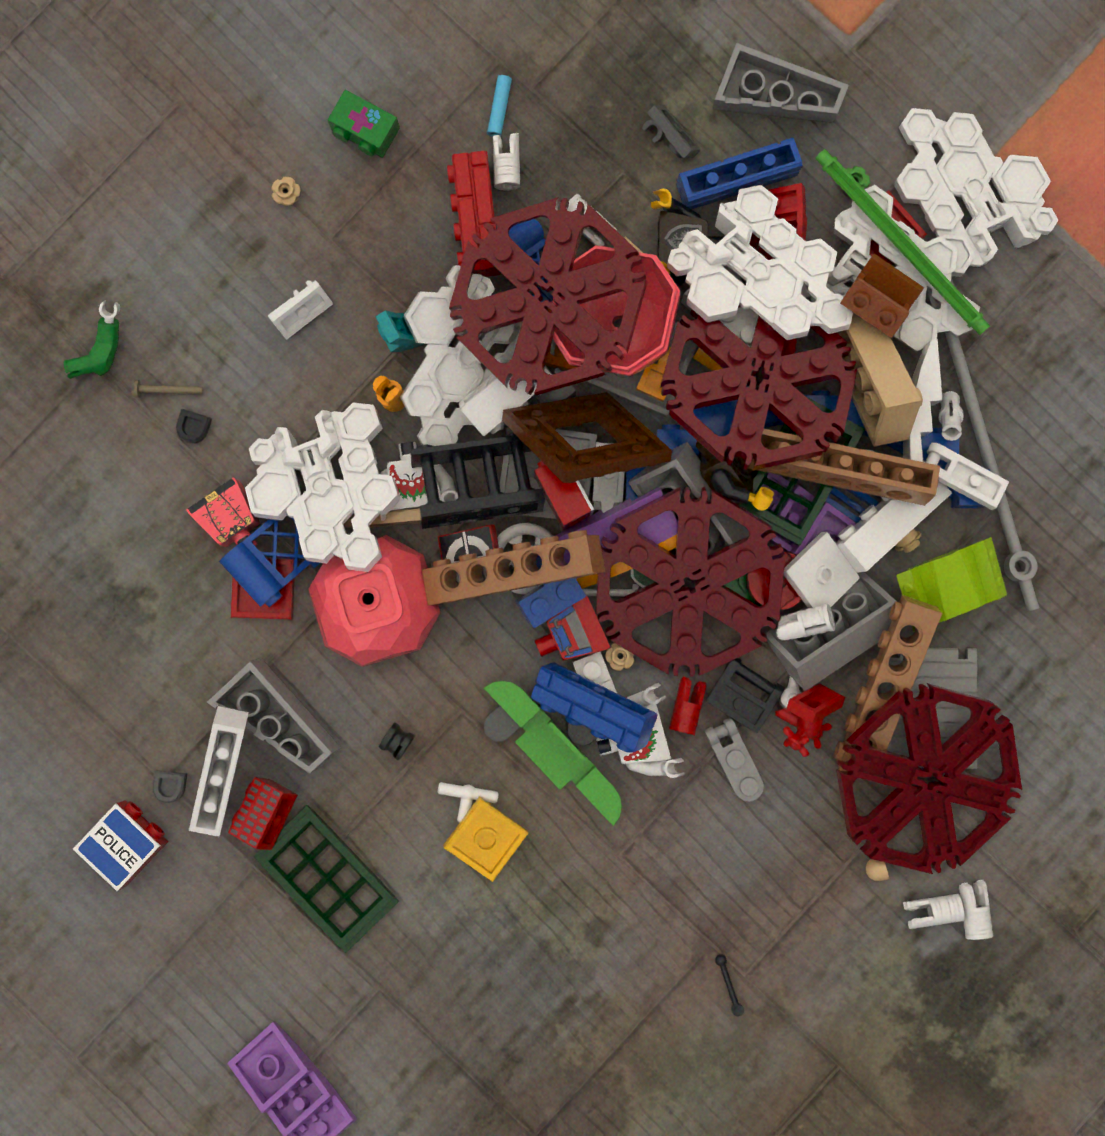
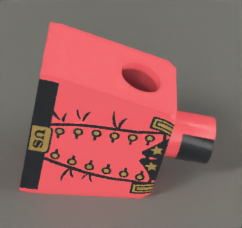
M234 477L186 509L188 514L223 547H227L233 542L238 545L251 535L249 531L260 524L258 517L251 513L246 491L242 483ZM255 540L252 542L255 546L258 545Z

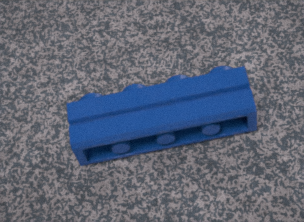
M790 138L781 141L780 144L774 143L724 159L723 162L717 161L680 173L676 185L682 203L686 207L695 209L736 196L739 193V189L757 185L764 187L798 176L799 170H801L803 165L795 140Z
M555 662L540 668L536 679L537 684L534 686L531 698L540 703L541 709L564 715L566 722L576 726L583 725L591 729L590 733L597 738H609L617 743L616 746L622 751L631 753L646 747L658 716L657 713Z

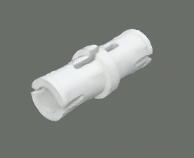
M948 391L942 394L943 400L940 402L941 409L939 410L938 418L942 424V436L946 440L953 441L962 435L961 422L963 421V410L959 405V395L956 392Z

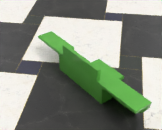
M507 681L493 682L486 686L484 689L526 731L515 743L559 790L572 780L583 795L614 826L620 817L622 808L620 795L597 767L522 688Z

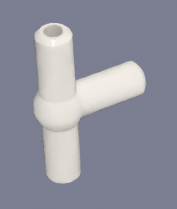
M443 782L439 783L437 791L441 795L461 798L457 817L459 823L472 807L473 800H477L480 796L487 802L497 803L499 795L497 791L475 788L470 784L461 786Z

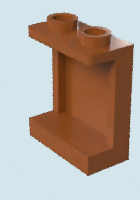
M873 254L840 304L892 338L908 317L910 307L921 294L924 287L876 254Z

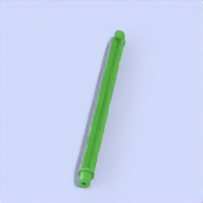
M826 149L821 151L815 159L822 166V170L831 176L967 322V326L969 328L972 327L979 335L988 329L990 325L984 320V315L971 305L837 161L838 158L836 156L832 157Z

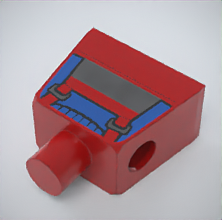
M587 595L546 621L550 634L534 640L541 657L558 650L563 661L611 648Z

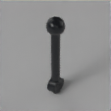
M719 954L715 958V963L721 968L733 1004L731 1011L733 1015L738 1017L744 1013V1008L738 1003L726 967L727 958L725 955Z

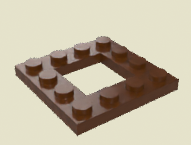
M608 392L503 410L502 421L563 483H574L577 480L602 477L616 472H628L631 469L646 466L652 467L671 461L672 450ZM596 421L619 443L576 451L556 429L566 426H580L583 423Z

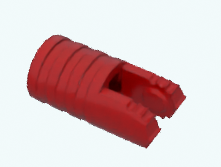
M683 676L680 679L669 729L695 736L707 685L706 682H697L694 685L689 703L692 681L688 677Z

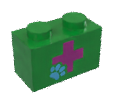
M346 89L328 118L332 134L336 138L346 143L350 140L358 144V148L369 156L376 154L382 158L400 129L397 117Z

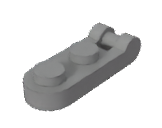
M729 717L723 720L722 725L714 729L712 726L705 729L704 733L736 796L743 801L749 802L759 798L763 792L764 784L733 719ZM729 735L732 742L722 747L719 739Z

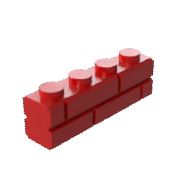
M487 151L453 154V165H447L449 184L455 183L456 194H450L452 212H458L459 223H453L455 240L462 243V252H457L458 266L462 264L468 240L471 245L479 248L474 242L472 235L476 234L480 239H485L488 236L489 232L483 225L485 222L490 223L496 230V225L490 220L495 215ZM488 260L478 261L473 270V274H480L485 277L501 274Z

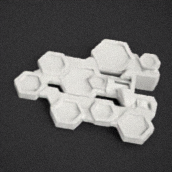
M912 108L899 126V130L906 143L913 145L918 154L912 163H907L895 181L894 186L903 203L919 204L929 227L932 232H935L937 237H943L958 248L956 271L951 276L961 277L969 266L981 267L993 258L998 248L990 233L1004 227L1013 246L1016 248L1037 241L1041 234L1048 235L1058 222V218L1052 208L1042 207L1045 202L1042 194L1051 180L1038 157L1009 155L1003 163L1001 157L993 155L982 135L983 130L974 114L953 112L946 122L937 119L932 110ZM932 143H937L943 153L937 165L934 161L937 154L931 145ZM990 180H992L1003 203L999 202L989 185ZM954 196L962 198L972 216V220L966 229L961 222L964 213Z
M762 185L739 189L737 201L725 204L720 203L715 227L725 237L717 244H714L697 229L687 232L679 244V248L672 249L670 252L667 268L677 277L687 275L685 282L690 285L686 304L706 322L734 317L740 305L743 309L751 308L786 340L807 336L810 326H820L828 334L848 330L851 325L853 312L840 304L843 296L839 293L834 294L826 287L828 277H831L834 269L837 251L821 238L806 242L796 234V228L784 218L778 219L774 215L778 198ZM752 233L760 239L759 246L774 259L767 260L749 244ZM724 266H729L746 281V286L726 270ZM803 283L808 286L807 293L815 298L816 302H810L801 295Z
M876 185L864 189L951 282V275L956 271L958 248L941 236L928 242L924 241L915 234L913 229L891 217L892 196ZM853 200L852 207L842 211L835 218L834 234L851 245V247L841 258L837 266L834 267L831 277H828L826 287L834 294L839 293L843 297L845 296L849 287L844 283L854 282L862 271L861 269L865 267L871 258L869 252L872 239L879 244V253L896 264V269L924 287L921 294L910 307L908 317L893 335L895 338L913 351L918 352L923 350V347L929 341L937 340V333L949 331L958 337L974 330L972 327L969 328L967 326V322ZM803 283L801 295L806 299L811 298V302H816V299L807 293L808 286ZM927 287L932 289L931 296L941 303L940 309H934L925 302ZM964 296L971 303V305L979 312L980 306H978L973 301Z
M454 265L446 276L449 287H441L437 293L418 292L403 316L415 342L427 344L424 348L426 357L400 396L410 416H420L422 428L417 437L421 445L440 446L455 444L459 439L457 435L463 425L473 424L460 408H455L450 418H445L444 411L450 402L462 401L493 375L487 368L483 371L480 365L481 362L460 341L457 342L455 347H448L455 336L453 328L460 327L463 323V319L452 320L449 309L461 268L458 265ZM472 274L467 294L470 299L477 300L491 296L495 288L489 278L480 274ZM522 322L482 333L479 336V342L488 352L494 343L509 344L504 353H496L494 355L498 362L507 363L513 357ZM552 339L550 354L554 356L556 343Z
M352 403L344 412L321 410L315 416L320 437L301 445H297L296 439L284 427H277L275 434L269 439L258 438L250 446L249 452L253 463L260 465V467L256 470L257 476L245 487L251 513L258 518L283 520L287 515L290 518H294L303 557L307 561L327 564L333 556H337L343 559L348 570L369 572L382 558L377 538L371 533L369 525L379 515H386L400 500L394 478L390 475L379 474L376 456L370 445V442L383 429L375 406ZM341 448L343 454L338 460L344 480L336 479L331 459ZM295 470H300L306 487V491L301 494ZM355 514L351 519L354 531L348 535L346 534L344 523Z

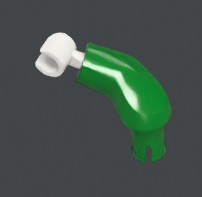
M106 300L100 304L99 313L102 318L98 321L96 341L89 355L64 360V369L66 373H69L67 374L69 379L90 373L102 376L110 371L119 341V321L114 318L120 312V305L117 302L114 304V313L106 311Z

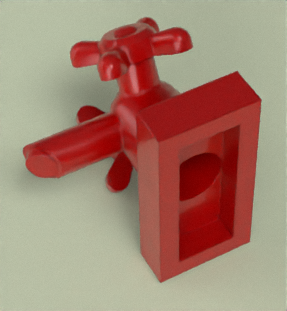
M818 684L790 698L787 708L775 711V716L797 727L795 734L788 726L783 728V733L788 737L783 742V745L799 750L803 757H807L810 754L804 747L809 742V739L814 741L816 749H821L820 738L825 731L832 729L830 723L822 725L823 720L829 714L842 708L845 696L822 684Z

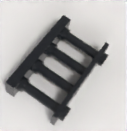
M514 433L508 434L506 437L440 446L426 444L416 449H411V467H422L427 503L420 506L422 529L543 512L545 502L543 488L534 489L530 485L524 453L531 452V450ZM512 454L519 490L504 494L500 490L494 457ZM482 458L489 494L484 497L474 498L470 496L464 461ZM452 463L458 494L456 501L443 502L440 500L434 465Z

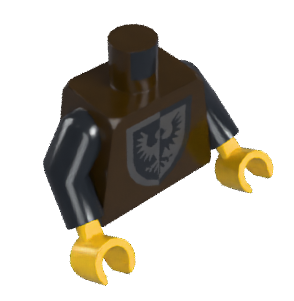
M663 188L653 191V194H656L660 201L651 202V208H663L664 210L660 211L658 218L657 257L674 282L682 284L685 282L687 275L677 277L667 268L671 250L679 248V244L686 233L698 229L714 244H717L724 236H708V221L702 219L700 214L672 198L669 190Z
M698 441L696 442L695 446L701 453L700 473L711 489L737 505L747 504L749 501L758 510L764 511L769 508L773 501L774 492L767 487H760L757 494L753 493V469H743L744 459L742 457H734L731 466H729L726 462L728 452L724 453V459L721 463Z

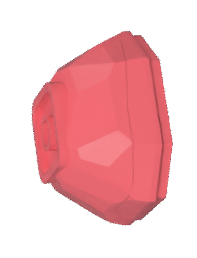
M595 245L574 260L572 271L611 259L615 254V248ZM639 252L637 256L641 257L642 264L632 268L633 273L645 272L647 286L629 351L627 353L623 347L617 345L622 351L624 358L621 360L614 354L608 356L607 362L611 365L612 370H605L600 363L597 366L602 371L633 376L668 353L680 300V289L657 255ZM622 291L579 305L605 330L615 331L619 327H615L614 322L622 319L628 296ZM553 298L552 303L557 307L558 305L555 303ZM555 328L553 340L569 365L581 366L585 361V355L560 330Z
M388 535L377 537L382 558L369 572L348 570L343 559L333 556L327 564L322 563L308 589L325 647L361 667L421 650L441 613L439 605L428 606L422 570L428 567L424 555ZM367 593H371L374 596V602L370 605H366L363 600Z

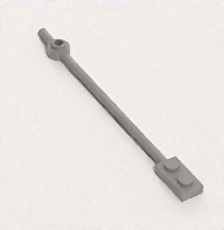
M927 287L925 302L934 309H940L941 303L931 296L932 289ZM949 331L944 332L984 467L1000 476L959 336L956 337ZM1004 492L997 506L1010 554L1004 561V571L1009 579L1019 582L1027 611L1039 609L1031 578L1037 572V561L1031 553L1022 551ZM1016 562L1020 565L1019 572L1015 568Z

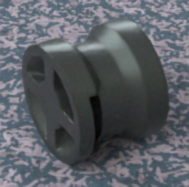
M394 722L378 748L383 751H390L393 753V758L399 761L415 735L411 732L405 733L401 730L400 725Z

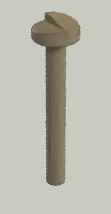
M134 380V390H131V394L137 398L140 397L141 392L203 394V387L141 385L140 380Z

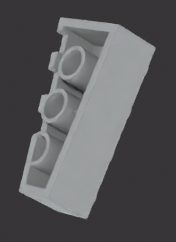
M736 43L716 94L713 109L833 123L849 85Z
M262 658L250 661L207 701L215 709L220 706L249 712L245 727L252 731L254 736L271 744L279 753L308 773H312L320 768L341 748Z

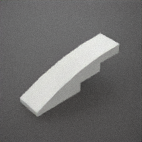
M938 339L929 341L923 347L912 377L915 388L921 391L923 402L917 413L909 439L903 440V458L923 462L921 436H926L933 432L931 406H935L943 400Z

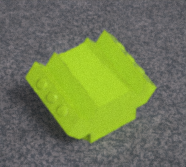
M992 537L907 568L906 571L896 575L902 595L938 607L942 612L939 623L1007 595Z

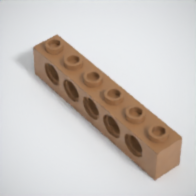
M765 428L761 438L762 445L769 450L796 445L803 441L797 435ZM828 442L830 444L829 449L823 452L821 456L759 469V471L923 506L936 496L940 466L830 442ZM752 459L749 469L754 468V459Z
M587 530L568 533L569 539L559 541L558 536L540 539L541 545L531 547V542H524L512 545L513 551L504 552L503 548L486 550V556L477 558V553L458 556L459 562L451 563L450 559L432 562V568L422 570L428 606L604 573L605 566L599 535H587ZM566 549L570 553V561L568 564L564 560V552ZM538 555L542 559V566L540 569H538L536 565V558ZM511 561L514 564L513 574H511L509 571V564ZM484 567L487 571L486 579H484L482 576V570ZM457 573H458L459 576H460V583H459V585H458L457 582H456V575H457Z
M905 595L901 596L899 602L895 601L889 614V619H892L888 631L883 630L878 641L880 651L877 658H872L868 665L866 674L869 678L866 686H861L858 690L855 700L858 706L855 713H850L846 720L844 730L847 733L843 742L839 741L836 745L833 755L836 763L838 760L844 762L850 760L851 754L842 749L843 745L856 747L855 744H850L846 740L867 721L866 716L870 711L881 708L896 692L900 691L903 693L904 688L912 689L942 616V612L938 607ZM907 625L915 626L913 635L906 638L900 636V631L903 627ZM892 655H904L903 661L895 666L888 664ZM881 683H892V688L887 693H879L877 691ZM900 714L892 715L870 736L869 744L871 747L887 751L900 719ZM837 764L840 771H846Z

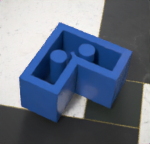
M539 555L536 558L538 569L542 566V559ZM576 578L540 585L515 600L530 627L536 628L580 601L586 595Z

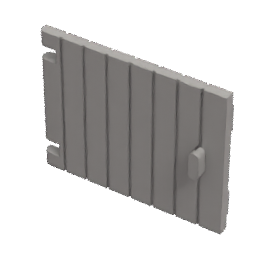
M929 647L911 689L913 698L919 694L918 685L923 684L928 687L927 683L977 697V649L966 648V659H958V648ZM898 654V658L890 657L888 664L894 666L900 664L903 661L904 655ZM881 683L879 693L890 691L892 683ZM945 701L936 704L942 745L969 720L971 714L969 708ZM900 716L887 751L909 757L903 717ZM977 759L967 769H977Z

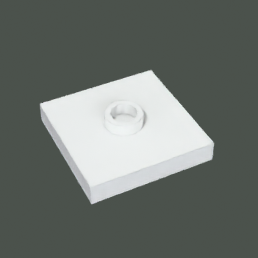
M821 532L784 568V576L808 608L829 604L832 607L860 579L828 532Z

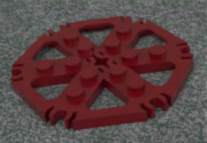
M559 197L544 201L490 218L491 222L497 225L498 228L496 230L490 223L485 222L483 225L489 232L488 236L485 239H480L476 234L472 235L474 242L479 248L471 245L468 240L449 306L452 320L463 319V324L460 327L453 328L456 335H459L456 338L506 388L509 382L510 388L513 391H516L520 381H527L525 388L527 394L531 395L534 392L535 395H540L605 376L606 374L597 365L601 363L605 370L611 371L612 367L607 362L608 356L614 354L621 360L624 358L622 351L617 345L623 347L627 353L629 351L647 286L645 272L633 273L632 268L642 264L640 256H637L639 252L588 203L586 212L581 201L578 202L576 210L571 212L567 211L569 207L567 198H563L560 201ZM539 217H546L550 220V227L538 265L509 237V231L516 224ZM592 227L596 229L614 246L615 254L611 259L572 271L584 228ZM480 260H488L515 287L514 289L477 300L470 299L467 294L475 264ZM543 277L548 281L547 283L542 280ZM537 286L548 293L554 290L552 296L558 306L556 307L548 300L541 302L543 297ZM622 291L628 296L620 327L615 331L605 330L579 305ZM522 322L513 357L507 363L498 362L479 342V336L482 333ZM557 328L585 355V361L577 368L550 375L544 372V367L554 331Z
M691 309L690 314L696 320H689L685 315L681 317L680 322L678 321L660 385V388L662 387L661 395L670 394L675 397L674 400H669L666 403V410H670L669 415L721 463L724 459V453L728 452L727 465L731 466L734 457L739 456L744 459V470L749 468L752 459H754L752 471L821 456L830 447V444L824 437H830L834 442H837L840 436H842L845 430L857 369L853 370L856 361L846 362L842 359V357L849 355L851 348L846 346L848 342L837 332L828 334L820 326H810L823 338L824 346L781 356L785 338L759 315L750 347L720 320L706 322L693 309ZM689 340L693 341L723 369L690 376L682 374L679 370V363L685 343ZM760 367H763L761 372L763 374V381L756 390L757 382L755 376L759 372ZM837 379L840 383V390L835 411L832 413L821 411L795 387ZM737 400L730 431L726 436L716 435L693 412V409ZM768 409L802 438L803 441L796 445L778 449H766L761 443Z
M679 487L615 519L617 524H611L610 530L618 535L615 540H609L603 536L602 544L606 548L601 546L605 572L598 574L596 615L599 614V623L605 620L613 622L611 626L605 628V633L607 636H610L612 642L668 675L671 663L674 676H678L680 666L686 665L689 667L690 677H693L696 670L695 665L697 664L699 665L698 676L761 647V642L768 640L767 635L760 630L764 626H769L775 630L777 626L772 618L778 622L780 620L785 553L781 543L773 547L767 545L770 539L776 537L774 530H770L772 529L771 525L713 489H711L710 500L707 501L708 494L705 487L701 488V496L697 499L691 498L690 488L685 487L683 490L684 499L680 500L681 489ZM665 511L675 512L678 515L676 554L670 553L637 532L639 525ZM715 513H724L749 530V536L707 556L710 518ZM617 562H623L655 581L617 601L613 600L609 595L610 571L612 565ZM763 567L770 571L769 598L764 606H757L725 586V584L758 568ZM684 578L697 579L694 583L695 588L690 590L688 586L681 587L685 584ZM672 610L670 649L666 653L658 654L632 637V632L636 627ZM703 611L738 631L741 635L740 641L712 656L703 654L701 651Z
M927 683L928 687L923 684L918 685L919 694L915 698H913V692L908 688H904L903 693L900 691L896 692L846 740L848 743L856 744L857 746L854 748L851 745H843L842 749L851 754L850 760L846 762L838 760L837 762L846 771L836 769L847 835L856 845L866 839V843L861 846L860 850L873 860L933 874L931 867L937 873H941L940 865L944 860L952 869H955L957 864L959 866L963 865L1012 818L1002 812L1015 813V809L1007 805V801L1011 797L1020 799L1021 795L1011 788L1022 790L1013 724L1009 723L1010 720L1004 715H1001L997 720L994 719L1001 709L989 700ZM945 701L969 708L971 713L969 720L942 745L936 704ZM894 714H900L903 717L909 757L877 749L869 744L870 736ZM995 741L998 742L1002 764V773L998 778L989 779L963 772ZM933 775L940 782L934 781L927 784L920 777L926 778ZM862 778L896 787L868 815L859 816L857 814L853 792V783L856 779ZM951 802L983 810L986 813L985 819L960 841L956 839ZM919 815L923 839L922 849L918 853L912 854L887 847V843L914 817Z

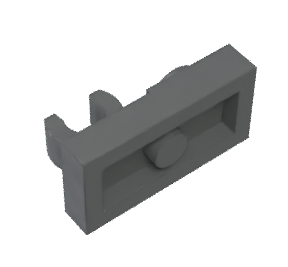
M654 105L647 112L653 120L646 121L642 129L649 131L653 126L657 127L658 133L652 139L653 142H660L666 137L670 142V150L677 157H683V159L694 158L701 151L699 146L664 105Z

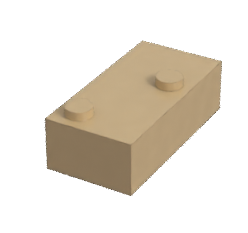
M853 313L849 329L837 332L848 342L846 346L851 348L849 355L842 357V359L846 362L856 361L853 370L857 369L851 399L874 447L908 440L919 408L922 406L921 391L915 388L892 339Z

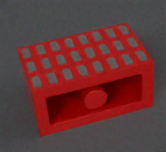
M254 777L245 791V798L239 810L236 811L232 818V825L228 833L255 849L272 850L298 794L271 779Z

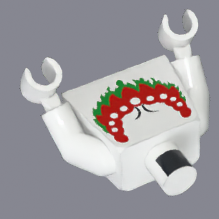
M416 442L401 443L398 445L400 461L388 462L387 469L380 473L394 478L400 495V500L390 511L418 509L421 505L427 503L422 467H411L410 450L417 448ZM441 464L434 465L440 500L443 502L456 501L458 494L453 478ZM380 515L381 521H384L386 515Z
M655 683L646 690L627 697V699L658 715L646 747L630 753L620 750L616 746L617 743L609 738H596L600 756L618 752L621 764H626L631 771L647 776L667 775L670 778L683 776L685 772H676L674 765L684 761L682 758L669 760L671 756L656 705L663 701L666 695L661 698L655 696L654 689L661 686L659 683Z

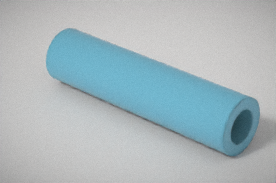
M498 75L487 130V134L492 137L494 135H500L501 137L512 82V78L506 75Z

